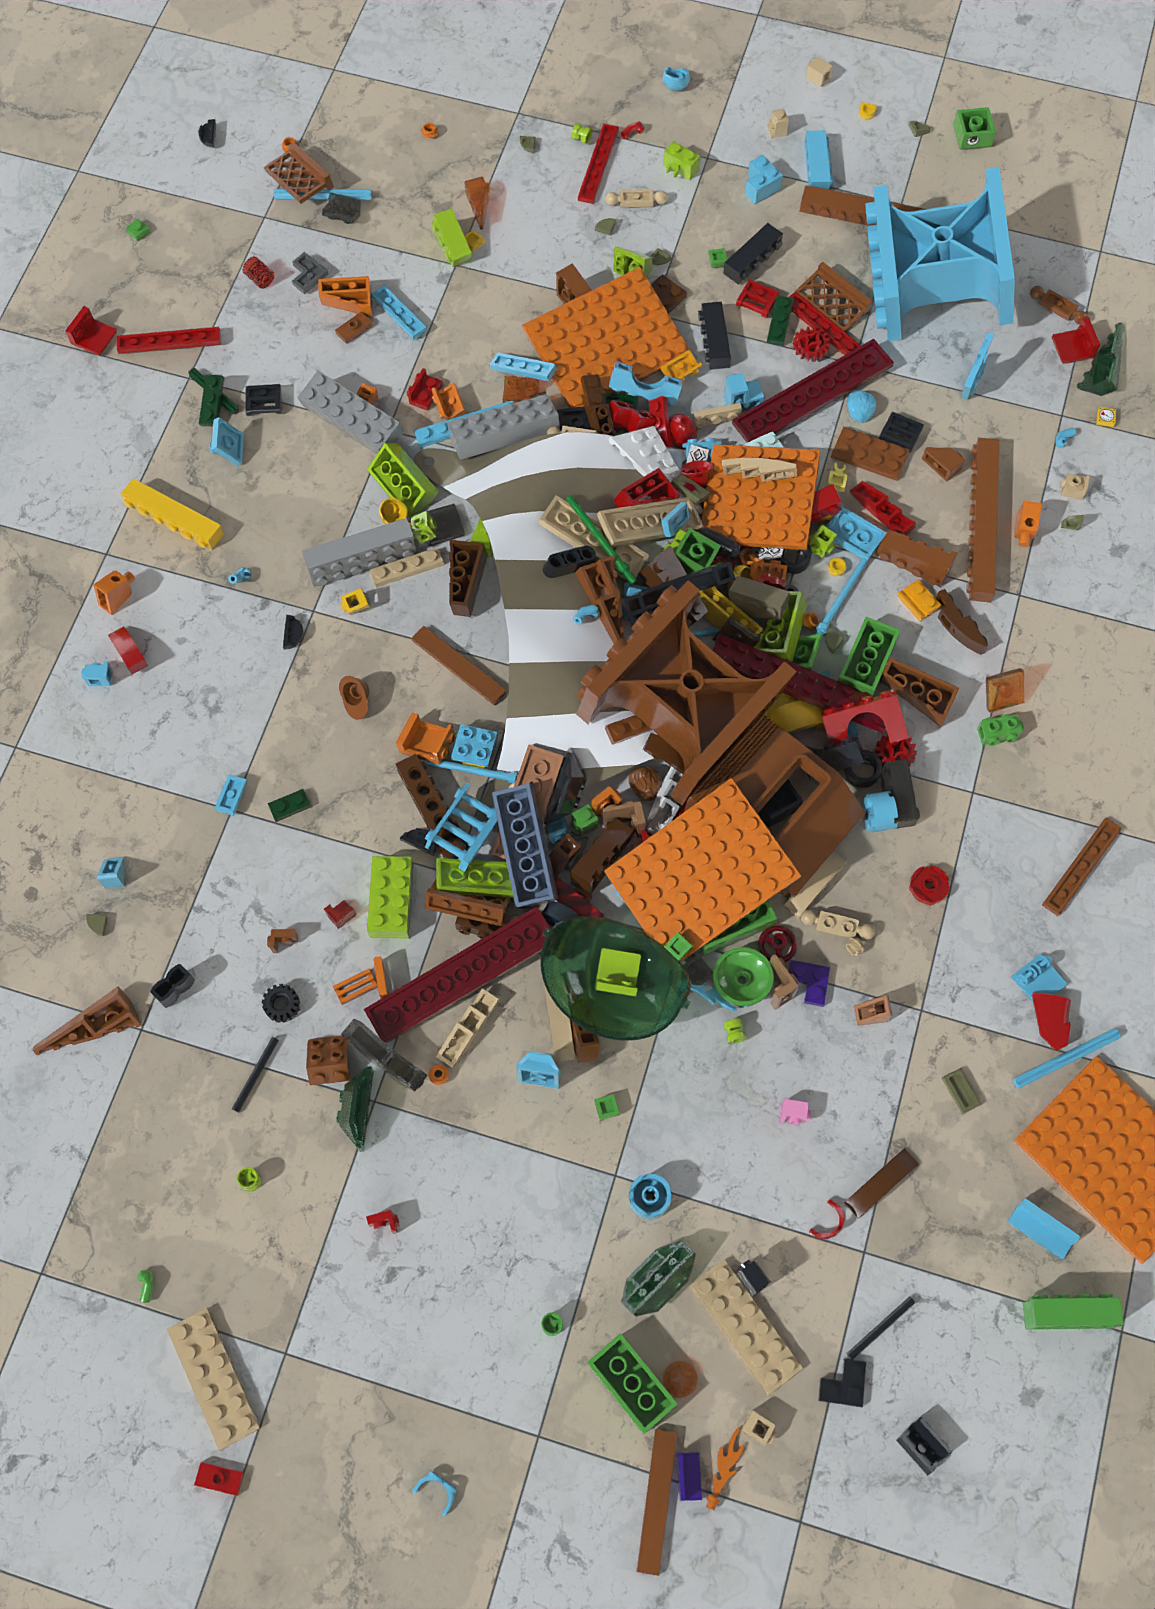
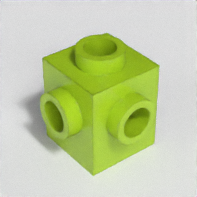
M427 511L411 518V530L414 539L417 538L422 544L437 537V523Z
M822 525L809 538V541H811L809 546L812 552L822 558L827 552L830 554L836 546L834 541L837 534Z

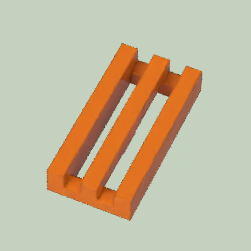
M381 956L374 957L373 961L379 996L383 998L388 995L383 961Z
M368 968L334 985L333 988L343 1005L378 988ZM368 976L367 978H365V979H363V980H361V981H359V982H357V983H355V984H353V985H351V986H349V987H347V988H345V989L339 991L340 989H342V988H344V987H346V986H348V985H350V984H352V983H354V982H356V981H358V980H360V979H362V978ZM369 982L372 983V984H370V985H368V986H366V987H364V988H362V989H360V990H358V991H356V992H354V993H352V994H350V995H348V996H346V997H344V998L342 997V995H344V994H346V993H348V992H350V991H352V990H355V989L359 988L360 986H363V985H365V984H367V983H369Z

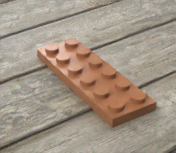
M528 744L514 787L528 783L535 786L543 823L566 757ZM499 830L491 854L506 859Z

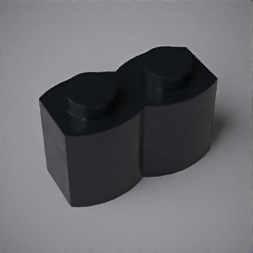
M178 964L169 970L165 978L159 980L152 987L150 993L167 1008L177 1001L181 993L191 988L195 979L181 964Z
M747 1260L737 1269L739 1273L736 1276L751 1297L771 1283L755 1260L753 1262Z

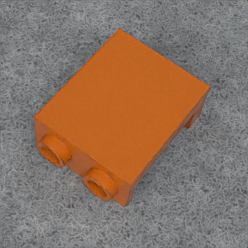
M411 713L396 741L399 753L409 756L416 754L419 759L440 765L442 760L447 757L448 748L451 743H454L456 733L451 724L444 728L421 721L418 714Z

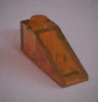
M483 176L464 181L465 194L480 230L484 228L489 202L488 193L491 192L489 183L485 182Z

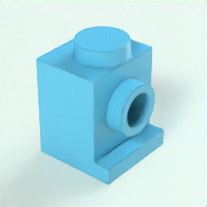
M104 661V665L100 663L85 665V668L82 669V679L86 681L88 686H111L112 668L108 661Z

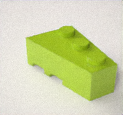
M450 208L434 214L433 222H431L432 230L445 252L446 260L451 263L452 267L470 261L472 252L453 209Z

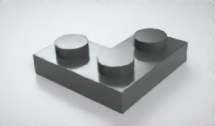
M305 252L292 261L293 266L302 272L292 280V284L303 294H306L318 284V279H323L328 275V270Z

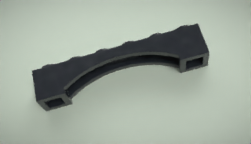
M724 561L621 597L620 601L625 616L631 617L659 606L657 600L671 585L679 590L689 580L701 591L736 580L731 562Z

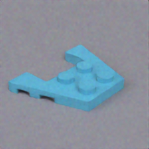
M987 332L977 359L965 382L961 398L968 400L970 395H974L977 383L981 379L986 366L987 351L993 340V334Z

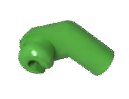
M141 1270L138 1274V1281L143 1282L139 1301L149 1303L153 1291V1273L150 1270Z

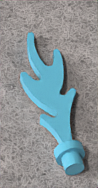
M688 979L686 981H679L678 987L683 988V991L688 992L692 990L704 997L712 1005L716 1001L729 1010H737V1007L731 1005L720 996L716 988L705 991L706 984L693 985L691 980Z

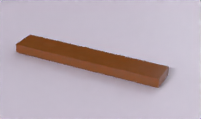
M425 626L411 638L415 644L491 704L495 705L506 694V690Z
M1105 817L1045 899L1042 906L1056 916H1059L1122 828Z
M655 1429L636 1571L639 1573L659 1576L677 1438L676 1432Z

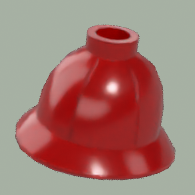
M674 414L669 417L672 445L680 449H686L683 448V444L688 443L689 439H697L698 431L696 424L689 416L684 414Z
M692 461L683 465L680 471L705 489L710 479V472L714 466L707 461Z

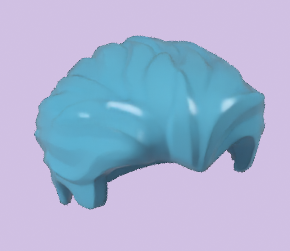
M667 67L666 71L664 70L662 81L672 91L683 90L690 81V73L688 69L680 68L676 70Z
M863 390L850 393L847 398V410L850 417L861 423L871 419L876 409V401L873 395Z

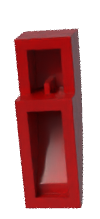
M124 626L108 634L132 675L148 666Z

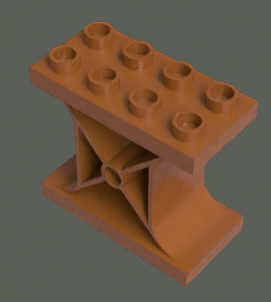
M689 580L679 590L671 585L663 592L657 600L659 606L652 615L646 611L633 625L632 630L634 632L627 642L620 638L611 647L606 655L609 659L602 668L594 665L581 680L583 686L576 694V697L581 701L576 715L586 724H589L599 712L607 708H625L636 715L681 755L685 767L684 774L670 795L681 805L688 800L689 795L755 721L774 704L797 672L784 661L772 675L766 678H746L691 633L686 623L687 616L700 592Z

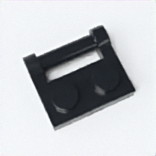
M281 385L246 386V415L252 416V414L275 412L276 414H282ZM275 403L274 406L252 407V404Z
M892 411L881 431L879 439L888 440L912 452L924 424ZM888 431H892L911 440L910 442H908L904 439L889 434Z

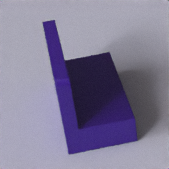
M699 1452L677 1453L679 1501L702 1500Z

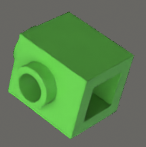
M587 804L572 813L571 824L575 831L578 830L580 835L584 836L598 828V818L590 805Z

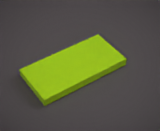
M436 859L437 890L457 895L514 898L506 862L472 860L464 872L458 868L461 863L459 859Z

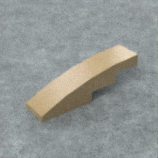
M765 458L722 460L724 475L742 473L743 479L760 476L761 482L797 477L796 464Z
M563 977L543 979L555 1062L575 1059Z
M482 988L460 1022H457L436 1057L454 1068L495 1009L500 998Z

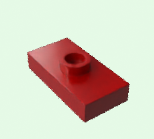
M200 1462L194 1486L238 1496L245 1472Z

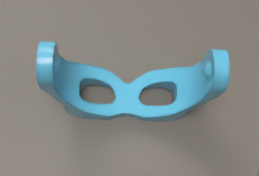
M430 1470L427 1475L419 1480L412 1492L415 1494L421 1484L428 1480L442 1483L449 1497L448 1505L442 1513L445 1516L453 1504L457 1489Z

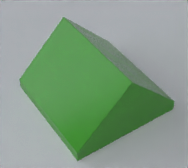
M816 634L799 637L792 663L812 670L823 635Z

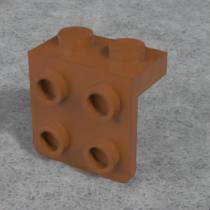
M347 1036L308 1040L306 1070L310 1085L351 1081Z

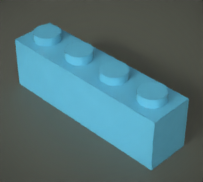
M826 130L806 131L804 146L808 186L829 190L830 186H833V176H830L832 172V163H829L830 150L827 149L829 147V137H826Z

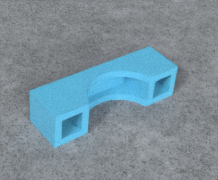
M615 361L609 387L618 392H628L632 396H643L647 400L665 396L667 397L668 406H676L682 388V380L665 375L657 383L645 384L635 377L631 365Z

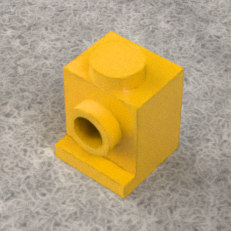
M362 588L341 596L342 602L340 604L344 613L347 612L349 615L370 608ZM354 600L358 601L357 606H352Z

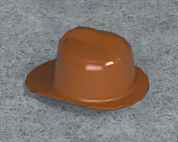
M345 676L339 683V691L345 709L351 718L356 720L362 719L368 712L367 698L369 696V687L366 682L359 678Z

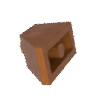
M927 447L922 456V460L945 481H948L962 469L965 461L962 455L952 448Z

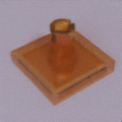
M1022 668L986 677V709L989 712L1024 703V671Z

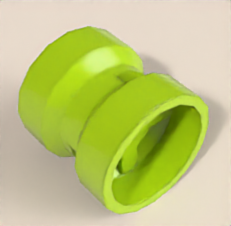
M576 123L572 129L571 138L588 144L592 137L593 129Z
M741 1018L728 1020L723 1023L724 1030L728 1034L726 1037L728 1044H736L747 1040L746 1032L742 1028L744 1024Z
M245 1167L238 1172L237 1182L244 1190L248 1192L255 1191L261 1184V1177L253 1168Z

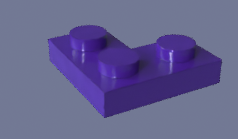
M790 960L788 972L794 974L799 983L807 984L804 1004L824 1007L830 967Z

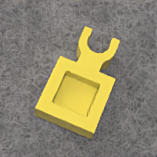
M837 463L834 464L833 471L829 473L827 486L833 484L837 491L844 492L847 481V474H844L846 465L839 469L837 468Z

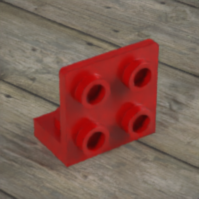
M83 306L65 332L72 345L100 356L117 333V330L95 320L90 309Z
M1089 317L1082 318L1077 330L1053 334L1051 337L1063 364L1095 358L1101 345Z

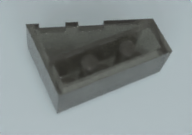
M908 759L885 762L879 780L882 791H891L889 796H894L898 812V818H894V823H898L896 829L915 826L920 818V812L918 807H916Z

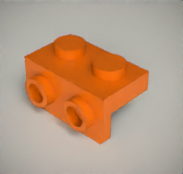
M454 383L440 391L435 387L432 388V399L438 405L439 409L437 412L442 419L449 420L467 413L458 388Z

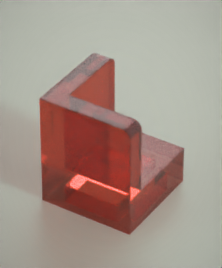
M345 900L334 908L330 904L324 908L326 916L337 929L357 915L355 909L352 906L350 907Z

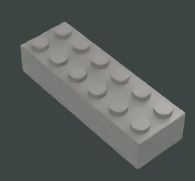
M320 371L315 373L297 397L303 407L376 454L384 443H396L404 432L400 422Z
M547 394L447 422L450 440L460 460L507 447L533 437L547 435L548 429L553 426L560 429L558 413Z
M407 518L302 551L314 587L323 586L328 582L341 580L350 575H357L362 571L417 554L414 536Z

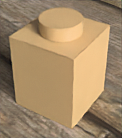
M817 57L807 65L806 78L822 87L831 78L833 66Z

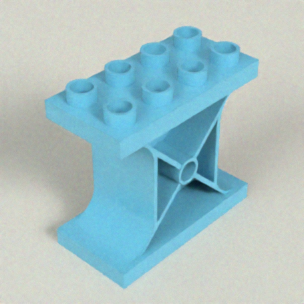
M999 167L985 169V189L974 201L920 211L905 212L897 209L889 200L887 185L873 187L875 202L865 203L867 225L874 223L876 225L867 226L870 252L879 251L870 253L872 278L878 279L873 280L877 329L887 328L888 342L902 340L901 323L904 316L911 309L918 306L971 298L985 299L995 306L998 312L999 325L1013 324L1015 277Z

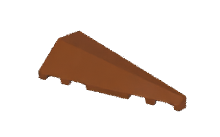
M614 555L599 559L596 563L582 566L575 572L591 604L598 607L600 611L599 618L613 644L620 638L624 639L623 634L625 632L621 622L623 615L620 593L616 583L617 572L614 568Z
M117 986L33 1046V1052L36 1055H40L41 1052L51 1049L55 1051L65 1045H76L104 1037V1034L115 1031L119 1033L129 1027L141 1026V1021L131 1000Z

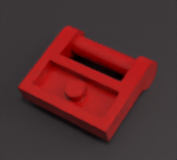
M749 279L736 301V306H743L767 318L775 304L776 296H779V291ZM745 298H748V299L753 300V301H755V302H757V303H760V304H762V305H765V308H763V307H761V306H758V305H756V304H753V303H751V302H749V301H746Z

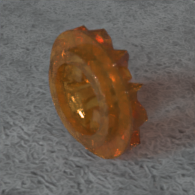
M675 1361L668 1365L664 1371L663 1384L672 1396L686 1397L697 1386V1373L694 1367L687 1362ZM678 1369L682 1376L689 1377L683 1381V1389H681L679 1382H671L672 1379L677 1377Z

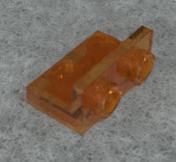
M504 376L503 403L513 400V403H517L538 396L539 379Z

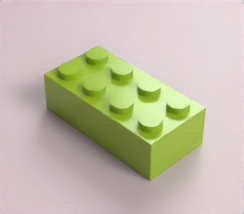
M372 856L367 932L370 938L409 939L413 882L412 857Z

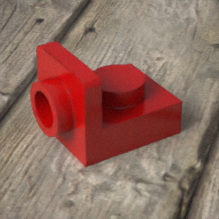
M391 1210L366 1216L368 1225L374 1227V1229L386 1227V1223L389 1222L391 1232L395 1234L397 1233L396 1228L400 1227L397 1214L393 1215Z

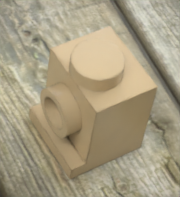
M785 109L772 111V116L769 119V123H767L771 138L787 135L789 120Z
M1068 473L1066 478L1063 477L1060 483V488H1062L1061 495L1082 500L1087 492L1090 476L1086 475V477Z
M754 1411L750 1412L740 1432L763 1446L766 1443L771 1444L777 1433L774 1431L775 1424ZM757 1425L762 1426V1434L756 1433L755 1428Z

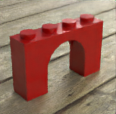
M883 691L877 697L866 696L860 702H846L843 704V707H829L821 713L829 743L834 742V744L842 742L843 738L848 737L847 728L849 722L854 716L864 712L874 713L883 720L890 743L909 738L895 691Z

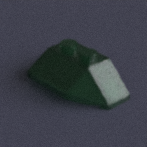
M367 1066L344 1085V1090L340 1091L339 1102L342 1103L341 1111L337 1112V1123H339L340 1128L359 1152H364L374 1075L372 1066Z
M682 1241L655 1249L626 1279L621 1299L622 1305L635 1317L658 1312L689 1281L696 1253Z

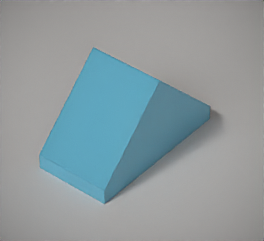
M124 857L104 859L97 874V878L104 888L124 886Z

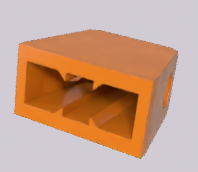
M1024 500L1016 514L1014 538L1019 539V546L1029 547L1030 541L1036 535L1042 503Z
M114 570L96 582L94 589L98 606L113 615L131 596L130 583L135 580L134 575L130 571L122 575Z

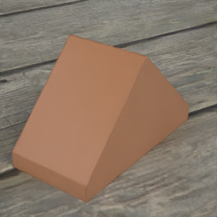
M889 995L854 1006L856 1021L859 1026L886 1023L892 1016Z

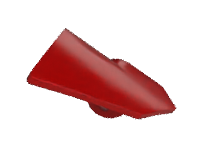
M1032 993L1040 1036L1055 1051L1068 1046L1071 1026L1068 1019L1071 1000L1052 994Z

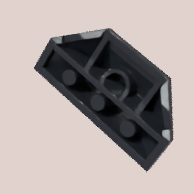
M568 749L544 822L546 825L571 814L573 808H578L581 798L577 796L579 790H584L587 780L583 779L585 772L573 749Z

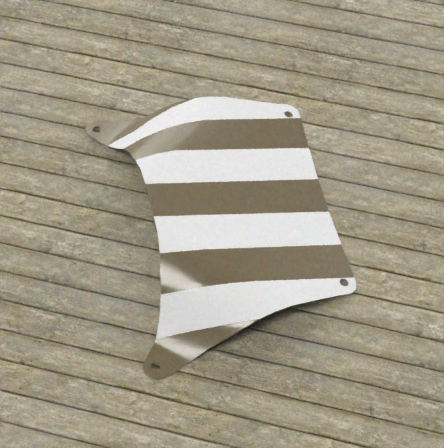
M565 432L540 435L499 450L489 451L460 460L457 452L436 448L421 450L414 456V463L424 475L444 489L466 499L474 507L490 537L509 636L507 719L497 771L519 773L528 744L565 757L570 748L573 749L585 772L583 779L587 781L584 788H587L654 758L642 750L650 733L658 735L653 730L613 745L610 742L604 727L634 716L631 711L621 707L607 708L599 712L589 724H586L576 715L581 703L576 697V694L583 686L581 680L594 665L602 668L609 659L606 655L614 644L599 616L592 618L588 615L581 624L574 622L573 618L581 607L592 605L576 574L571 573L556 578H548L542 571L544 564L551 554L575 548L538 524V521L556 495L566 502V498L572 495L584 512L600 523L597 517L598 512L618 508L613 500L619 492L643 477L633 467V462L627 456L623 457L620 454L621 450L616 445L612 446L608 442L610 437L613 436L586 432ZM667 448L680 470L682 462L686 460V450ZM432 457L435 461L433 465L428 466L424 464V459ZM704 501L699 503L702 509L704 507ZM675 536L631 543L649 555L641 570L662 553L667 543H672ZM720 555L719 557L715 556L710 566L721 563ZM617 575V589H619L621 598L623 597V585L629 582ZM639 575L636 576L637 582L635 585L650 588ZM727 583L716 586L717 590L729 599ZM652 609L647 610L648 613L652 614ZM702 616L689 627V630L696 631L716 626ZM621 617L622 627H624L625 631L623 637L627 642L634 632L632 630L634 624L629 619ZM718 634L699 637L698 639L712 650ZM494 778L481 802L490 808H495L492 793L508 789L511 783ZM477 809V820L487 823L489 820L487 814ZM498 823L496 824L492 832H499Z

